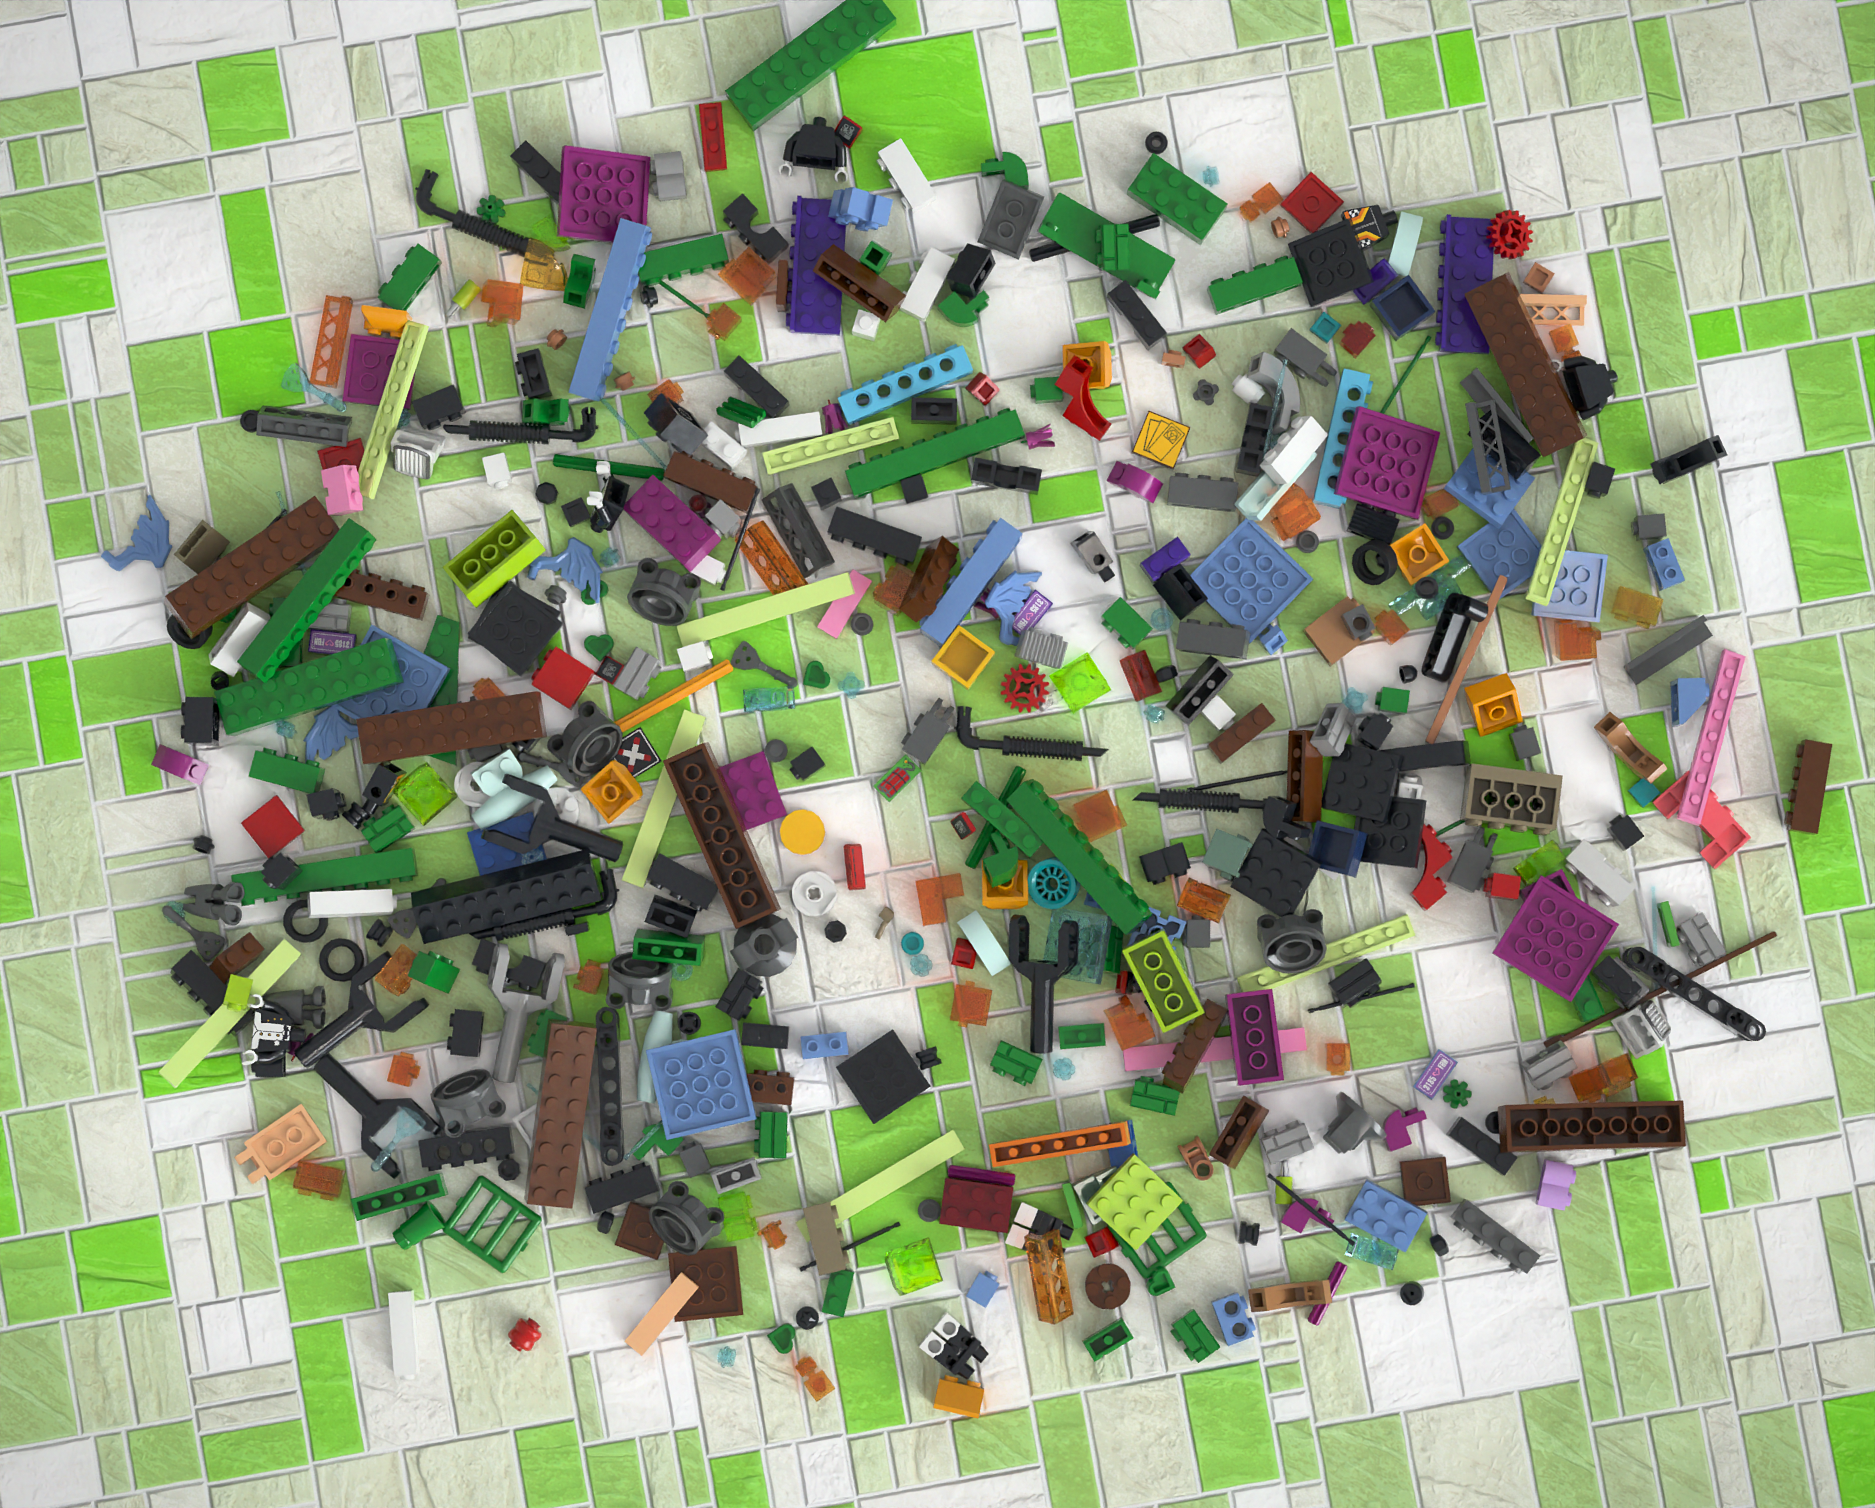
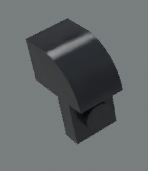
M1268 796L1263 811V823L1271 836L1275 838L1288 837L1293 840L1309 837L1310 828L1292 821L1297 803L1280 796Z

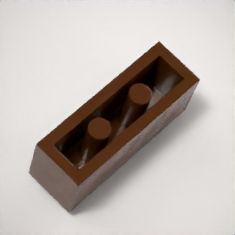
M1261 703L1209 743L1207 748L1218 762L1222 764L1276 720L1264 704Z
M1243 1095L1209 1155L1226 1166L1236 1169L1269 1110Z

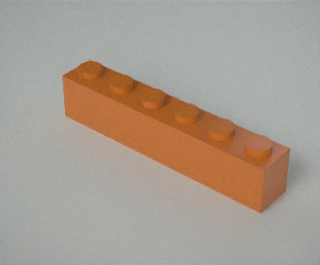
M1127 1121L994 1142L989 1144L992 1166L998 1167L1126 1146L1131 1144Z

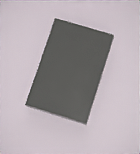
M1003 179L977 242L1019 260L1045 196Z

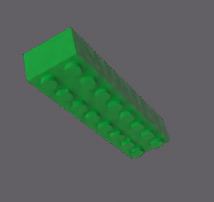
M845 0L726 89V97L754 132L897 25L896 17L883 0Z
M382 638L275 672L266 683L255 678L214 691L226 735L236 736L404 683L392 640Z

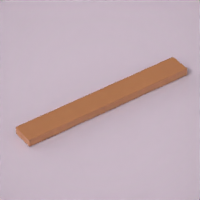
M1499 575L1487 602L1488 614L1482 622H1478L1425 739V742L1429 744H1434L1507 583L1508 579L1505 576Z

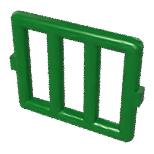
M481 1175L478 1176L466 1195L460 1197L456 1203V1209L446 1221L447 1226L442 1228V1230L497 1271L505 1273L520 1251L523 1252L528 1246L527 1241L541 1223L542 1218ZM483 1186L494 1195L464 1236L453 1227ZM500 1200L511 1206L512 1209L485 1247L481 1248L472 1240ZM521 1213L530 1220V1223L501 1262L492 1256L491 1253L516 1217Z
M1165 1182L1181 1198L1172 1183ZM1184 1200L1177 1208L1191 1226L1195 1235L1184 1242L1167 1217L1161 1225L1177 1248L1165 1255L1151 1234L1145 1242L1158 1261L1148 1268L1133 1247L1107 1224L1108 1229L1122 1247L1121 1252L1126 1258L1128 1257L1142 1278H1150L1151 1272L1155 1267H1166L1207 1237L1205 1230L1193 1215V1209Z

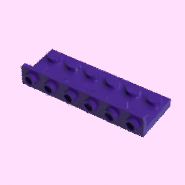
M797 195V202L793 201L792 215H796V224H791V237H795V244L790 246V260H794L793 268H789L788 282H792V291L787 292V304H791V313H786V327H790V333L840 336L842 292L813 272L819 257L831 245L834 244L845 252L846 225L838 224L835 222L836 219L828 217L831 199L802 198V196Z
M1447 214L1444 220L1440 222V234H1444L1443 243L1439 245V256H1443V262L1438 267V278L1442 279V285L1437 290V301H1441V308L1436 312V323H1440V332H1436L1435 346H1439V352L1489 354L1490 347L1464 293L1491 281L1493 278L1494 247L1489 248V244L1492 241L1486 238V236L1491 235V232L1487 230L1488 226L1493 225L1490 219L1451 217V214Z

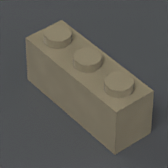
M829 1201L803 1208L819 1276L847 1269L846 1264L850 1263L847 1250L842 1251L840 1242L844 1241L841 1227L837 1228L835 1219L839 1218L836 1205L831 1206Z

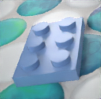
M1366 1179L1349 1209L1345 1221L1406 1253L1425 1219L1427 1211Z

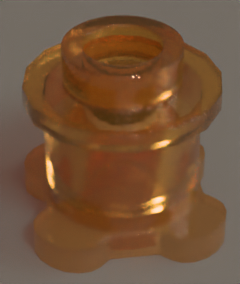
M781 1220L773 1221L757 1232L758 1236H764L768 1243V1248L773 1247L776 1250L786 1243L787 1235L783 1234L779 1227L782 1224Z

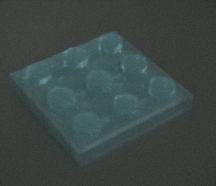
M1063 908L1052 909L1043 960L1058 961V931L1063 921H1076L1079 926L1078 964L1061 978L1101 985L1113 920L1105 915Z

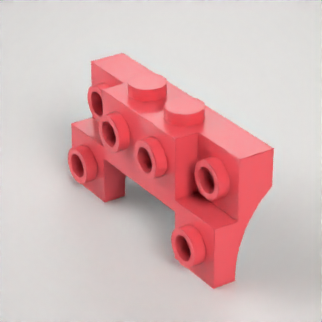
M1689 770L1652 802L1666 819H1669L1679 810ZM1710 789L1699 827L1712 841L1699 854L1713 869H1716L1751 837L1732 817L1734 815L1733 812L1726 805L1721 806L1717 801L1718 796Z

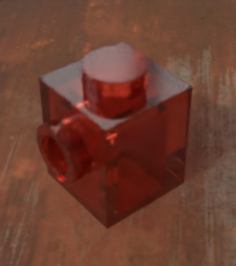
M1358 321L1355 325L1350 323L1342 332L1345 336L1339 345L1356 359L1375 338L1374 329L1366 322L1362 324Z

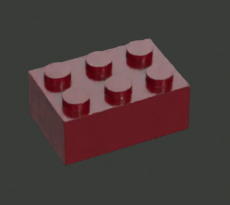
M945 1177L939 1224L1008 1233L1014 1187Z

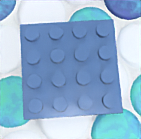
M1247 518L1190 575L1208 598L1206 602L1230 626L1231 624L1245 626L1244 630L1250 632L1249 644L1313 580L1260 526Z
M371 625L361 645L382 638L391 639L404 683L332 705V707L355 720L429 708L450 668L375 625Z
M736 1029L646 1050L666 1140L757 1119Z

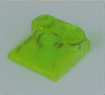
M1088 652L1049 675L1072 714L1111 691L1107 680L1103 677Z
M428 762L418 766L393 791L394 795L423 826L458 797Z
M929 1237L885 1252V1263L892 1285L899 1296L943 1281Z

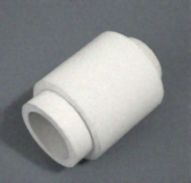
M1247 373L1244 376L1239 374L1232 382L1234 386L1232 391L1247 404H1257L1266 393L1262 390L1263 387L1260 384L1247 378Z

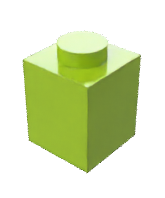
M231 974L223 1005H226L227 1009L235 1012H240L241 1009L246 1010L253 979Z

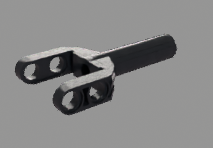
M505 773L502 783L508 785L512 790L542 800L543 803H540L528 834L529 841L495 829H484L481 835L482 839L521 854L536 849L541 844L550 840H555L579 850L589 849L590 854L612 862H616L619 859L623 848V841L561 819L547 788Z
M1015 914L1011 917L1009 924V961L1019 973L1031 981L1030 1051L1046 1054L1053 1052L1054 984L1078 964L1079 926L1073 920L1063 921L1058 931V961L1029 959L1030 924L1025 915Z
M389 951L381 954L352 976L348 1010L294 1050L295 1056L304 1067L308 1069L361 1028L394 1033L430 1005L425 998L414 1001L384 1023V1018L363 990L358 989L388 966V963L393 959Z
M330 1053L322 1057L314 1066L313 1070L362 1115L361 1149L393 1179L397 1178L401 1170L398 1168L397 1163L371 1137H375L400 1111L399 1107L410 1115L425 1131H429L436 1136L442 1130L440 1125L412 1098L377 1099Z

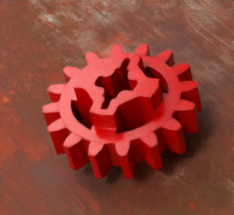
M1505 210L1496 213V218L1490 219L1493 225L1487 227L1491 235L1486 236V238L1492 241L1489 244V248L1495 247L1494 254H1501L1502 259L1508 258L1510 260L1524 256V251H1529L1530 249L1527 243L1533 242L1529 238L1533 231L1528 230L1531 223H1525L1526 216L1519 215V211Z
M1019 664V670L1016 671L1012 667L1010 668L1011 675L1004 674L1007 682H1001V686L1005 687V690L1000 693L1001 695H1007L1004 703L1011 702V710L1017 706L1019 707V713L1023 711V708H1026L1027 712L1031 713V707L1034 706L1038 710L1039 702L1045 704L1046 700L1043 698V695H1049V691L1044 690V687L1049 686V682H1043L1046 675L1038 674L1040 668L1037 667L1033 671L1031 670V664H1028L1027 669H1023L1022 664ZM1021 674H1030L1034 677L1032 679H1025ZM1014 679L1016 689L1010 693V683ZM1023 683L1025 686L1032 684L1028 694L1025 692L1018 693L1021 689L1020 684ZM1040 685V693L1036 698L1033 693L1034 688ZM1018 698L1026 699L1029 703L1023 704L1017 702L1016 700Z

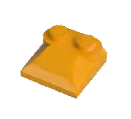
M366 305L361 307L365 319L364 329L368 330L370 335L381 336V332L390 333V337L401 339L406 322L408 320L412 321V317L407 311Z
M1099 341L1062 345L1063 370L1075 355L1093 367L1089 378V389H1105L1109 387L1112 380V361L1108 342Z
M1426 523L1390 545L1396 553L1397 566L1402 572L1403 578L1410 586L1449 562V559Z
M616 760L611 761L581 788V791L608 824L612 823L643 796L640 784L628 769Z
M982 860L983 906L989 909H1020L1028 905L1027 860H1018V870L1015 876L1010 881L994 888L991 887L983 871Z

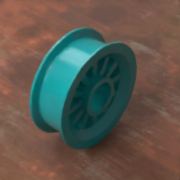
M1057 857L1047 858L1036 864L1031 869L1027 880L1031 898L1038 905L1046 909H1058L1069 904L1076 898L1080 890V883ZM1050 878L1057 880V889L1050 885Z

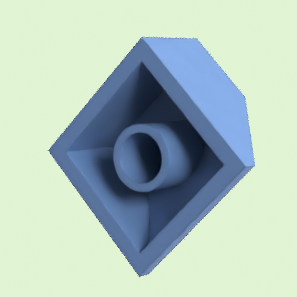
M1677 678L1670 682L1672 727L1683 725L1706 701V697H1709V683H1705V678Z

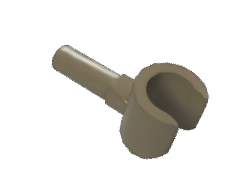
M885 907L878 915L884 921L875 935L877 939L881 938L885 927L894 917V912L888 907Z

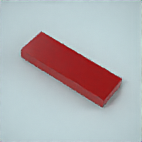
M722 103L699 104L705 172L727 170Z

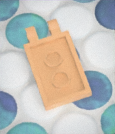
M300 1104L245 1141L244 1144L247 1149L234 1158L239 1165H242L251 1158L257 1167V1170L247 1176L252 1184L262 1179L265 1175L270 1181L325 1144L327 1140L304 1106Z

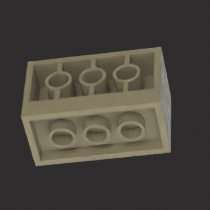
M1472 763L1466 767L1460 820L1465 821L1467 826L1479 827V825L1481 826L1484 823L1488 824L1490 829L1501 830V828L1504 829V826L1511 827L1510 831L1524 833V831L1529 829L1533 830L1535 835L1547 836V834H1550V832L1555 831L1557 828L1563 775ZM1487 794L1492 799V802L1486 804V801H1484V797ZM1510 798L1515 803L1512 807H1509V804H1507V800ZM1532 801H1535V804H1537V808L1534 810L1529 805Z

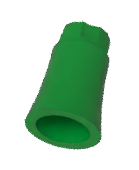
M427 1201L392 1234L397 1244L403 1250H407L412 1245L418 1244L447 1225L438 1209L430 1201Z

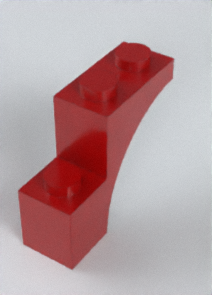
M1074 355L1055 383L1062 391L1073 397L1062 416L1100 441L1112 424L1099 413L1092 401L1089 391V378L1093 367Z
M1424 824L1421 841L1425 853L1423 875L1417 886L1410 893L1424 911L1428 910L1447 893L1444 889L1447 887L1440 877L1434 878L1433 874L1453 858L1450 854L1452 852L1451 848L1444 841L1440 843L1435 837L1437 832L1430 824L1427 826Z

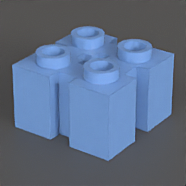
M855 187L845 188V190H834L828 217L836 219L835 222L841 225L852 223L856 225L855 229L860 231L878 230V227L887 226L893 200L880 195L870 194Z
M1149 907L1152 915L1141 925L1139 932L1135 931L1131 934L1127 946L1150 935L1151 930L1155 931V929L1161 930L1163 928L1172 944L1174 938L1180 939L1186 921L1171 915L1168 916L1167 920L1159 917L1161 911Z

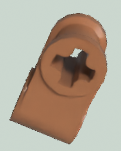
M1195 1136L1193 1141L1183 1146H1177L1196 1179L1205 1181L1212 1176L1213 1165L1198 1136ZM1194 1147H1197V1149L1193 1150L1190 1153H1187V1151L1193 1149ZM1199 1164H1206L1209 1167V1174L1206 1177H1201L1197 1174L1196 1170Z

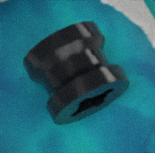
M355 801L351 804V808L348 811L342 813V816L356 829L361 827V823L364 820H368L371 817Z
M377 919L368 931L366 938L369 940L373 939L379 947H383L393 933L394 928L391 926L386 927L383 925L382 920Z
M685 1012L678 1018V1028L684 1034H695L701 1027V1019L696 1013Z
M936 1046L915 1053L916 1058L921 1062V1070L942 1064L941 1059L937 1057L936 1053L938 1050Z
M1241 1221L1238 1244L1246 1242L1252 1246H1257L1260 1224L1254 1223L1251 1225L1247 1224L1246 1221Z

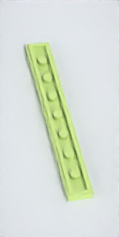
M408 320L404 326L358 470L360 493L364 497L371 499L375 497L391 447V440L395 435L429 326Z
M1583 438L1573 444L1525 597L1527 600L1544 606L1549 604L1598 442Z
M849 572L678 625L677 629L682 646L685 647L855 594Z
M684 709L666 759L696 746L706 717ZM663 766L622 881L644 888L647 875L650 872L678 796L665 766Z
M1408 914L1326 944L1325 957L1318 965L1307 971L1281 973L1266 966L1237 977L1241 992L1273 989L1415 936Z
M284 939L248 977L253 979L250 994H257L262 997L301 956V953ZM249 996L247 1003L254 1005L256 1002L255 997ZM222 1004L158 1073L176 1088L251 1008L246 1006V1010L241 1009L240 1012H235L227 1009V1006Z
M949 1131L831 1201V1206L836 1205L839 1216L838 1219H835L836 1225L963 1151L965 1148L955 1131ZM804 1217L797 1221L796 1224L806 1242H809L810 1236Z

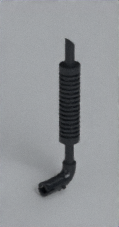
M425 169L419 187L415 188L417 190L416 203L422 212L429 216L435 215L453 222V229L460 230V232L470 236L473 234V237L477 236V239L481 238L482 241L485 240V242H489L494 246L498 244L499 248L502 246V249L506 248L507 251L510 250V252H514V254L526 258L528 253L544 260L555 256L553 253L533 246V239L524 238L523 235L520 236V234H516V232L511 230L508 231L506 228L503 230V227L499 228V225L495 226L494 223L491 224V222L481 218L478 220V217L474 218V215L470 216L469 213L466 214L462 210H458L454 214L437 207V204L431 202L430 198L432 196V188L439 175L434 171L431 174V170Z
M585 407L581 411L583 425H580V429H573V431L550 430V424H542V426L538 424L537 426L534 423L532 426V423H529V425L527 423H524V425L520 423L518 425L516 422L514 425V422H511V424L509 422H506V424L505 422H502V424L497 422L496 424L495 421L493 423L491 421H488V423L487 421L483 423L479 421L478 423L477 420H470L469 426L444 424L443 428L449 434L469 435L470 441H477V439L478 441L482 439L483 441H486V439L490 441L492 439V442H495V440L497 442L500 440L501 442H504V440L509 442L510 440V443H513L514 440L515 443L518 441L519 443H522V441L527 443L528 441V444H531L532 441L533 444L536 442L540 444L541 442L542 444L549 445L550 439L572 440L575 443L585 442L594 436L598 425H596L595 408L590 407L591 414H589L588 407Z
M964 706L957 707V725L954 729L957 732L960 743L969 749L1002 750V755L1009 756V754L1011 756H1014V754L1018 756L1020 754V757H1023V755L1027 757L1029 755L1032 758V755H1034V758L1036 756L1038 758L1043 756L1044 759L1045 756H1048L1047 759L1057 757L1059 760V757H1061V760L1064 758L1068 760L1070 758L1071 761L1073 758L1075 761H1082V756L1101 757L1109 750L1106 748L1083 747V741H1076L1074 743V740L1071 742L1069 740L1067 742L1062 740L1060 742V739L1058 741L1056 739H1053V741L1049 739L1047 741V738H1044V740L1042 738L1040 740L1038 738L1033 740V737L1031 739L1029 737L1019 739L1020 736L1010 738L1008 735L1003 736V741L979 739L980 737L972 735V728H970L972 707L966 706L965 716H963Z
M1160 788L1159 793L1141 792L1132 801L1159 802V808H1166L1168 806V809L1170 807L1172 809H1175V807L1179 809L1181 807V810H1184V808L1186 810L1188 808L1193 810L1195 808V811H1197L1199 808V811H1202V809L1207 811L1208 809L1211 812V809H1213V812H1216V810L1218 812L1220 810L1225 812L1227 810V813L1229 811L1231 813H1238L1239 808L1262 809L1263 812L1268 798L1250 800L1240 799V793H1232L1231 795L1228 792L1227 795L1226 792H1223V794L1219 792L1217 794V791H1214L1213 794L1212 791L1210 793L1208 791L1203 793L1201 790L1199 793V790H1196V792L1192 790L1190 792L1187 789V792H1185V789L1182 791L1181 789H1178V791L1173 789L1171 791V788L1169 790L1167 788Z
M607 870L608 879L605 871L599 872L603 892L601 893L603 900L595 902V905L578 909L568 908L468 934L478 940L496 936V940L501 941L504 940V937L509 939V936L510 938H513V935L518 937V934L522 936V933L527 935V932L531 934V931L535 933L536 930L540 932V929L541 931H544V929L549 930V927L550 929H553V927L558 928V925L559 927H562V925L567 926V923L568 925L576 924L575 918L592 914L603 915L615 906L617 892L620 891L616 887L614 870Z

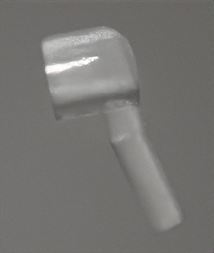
M1053 690L1045 704L1035 711L1037 716L1051 705H1057L1063 700V696L1057 701L1052 698V695L1058 690Z

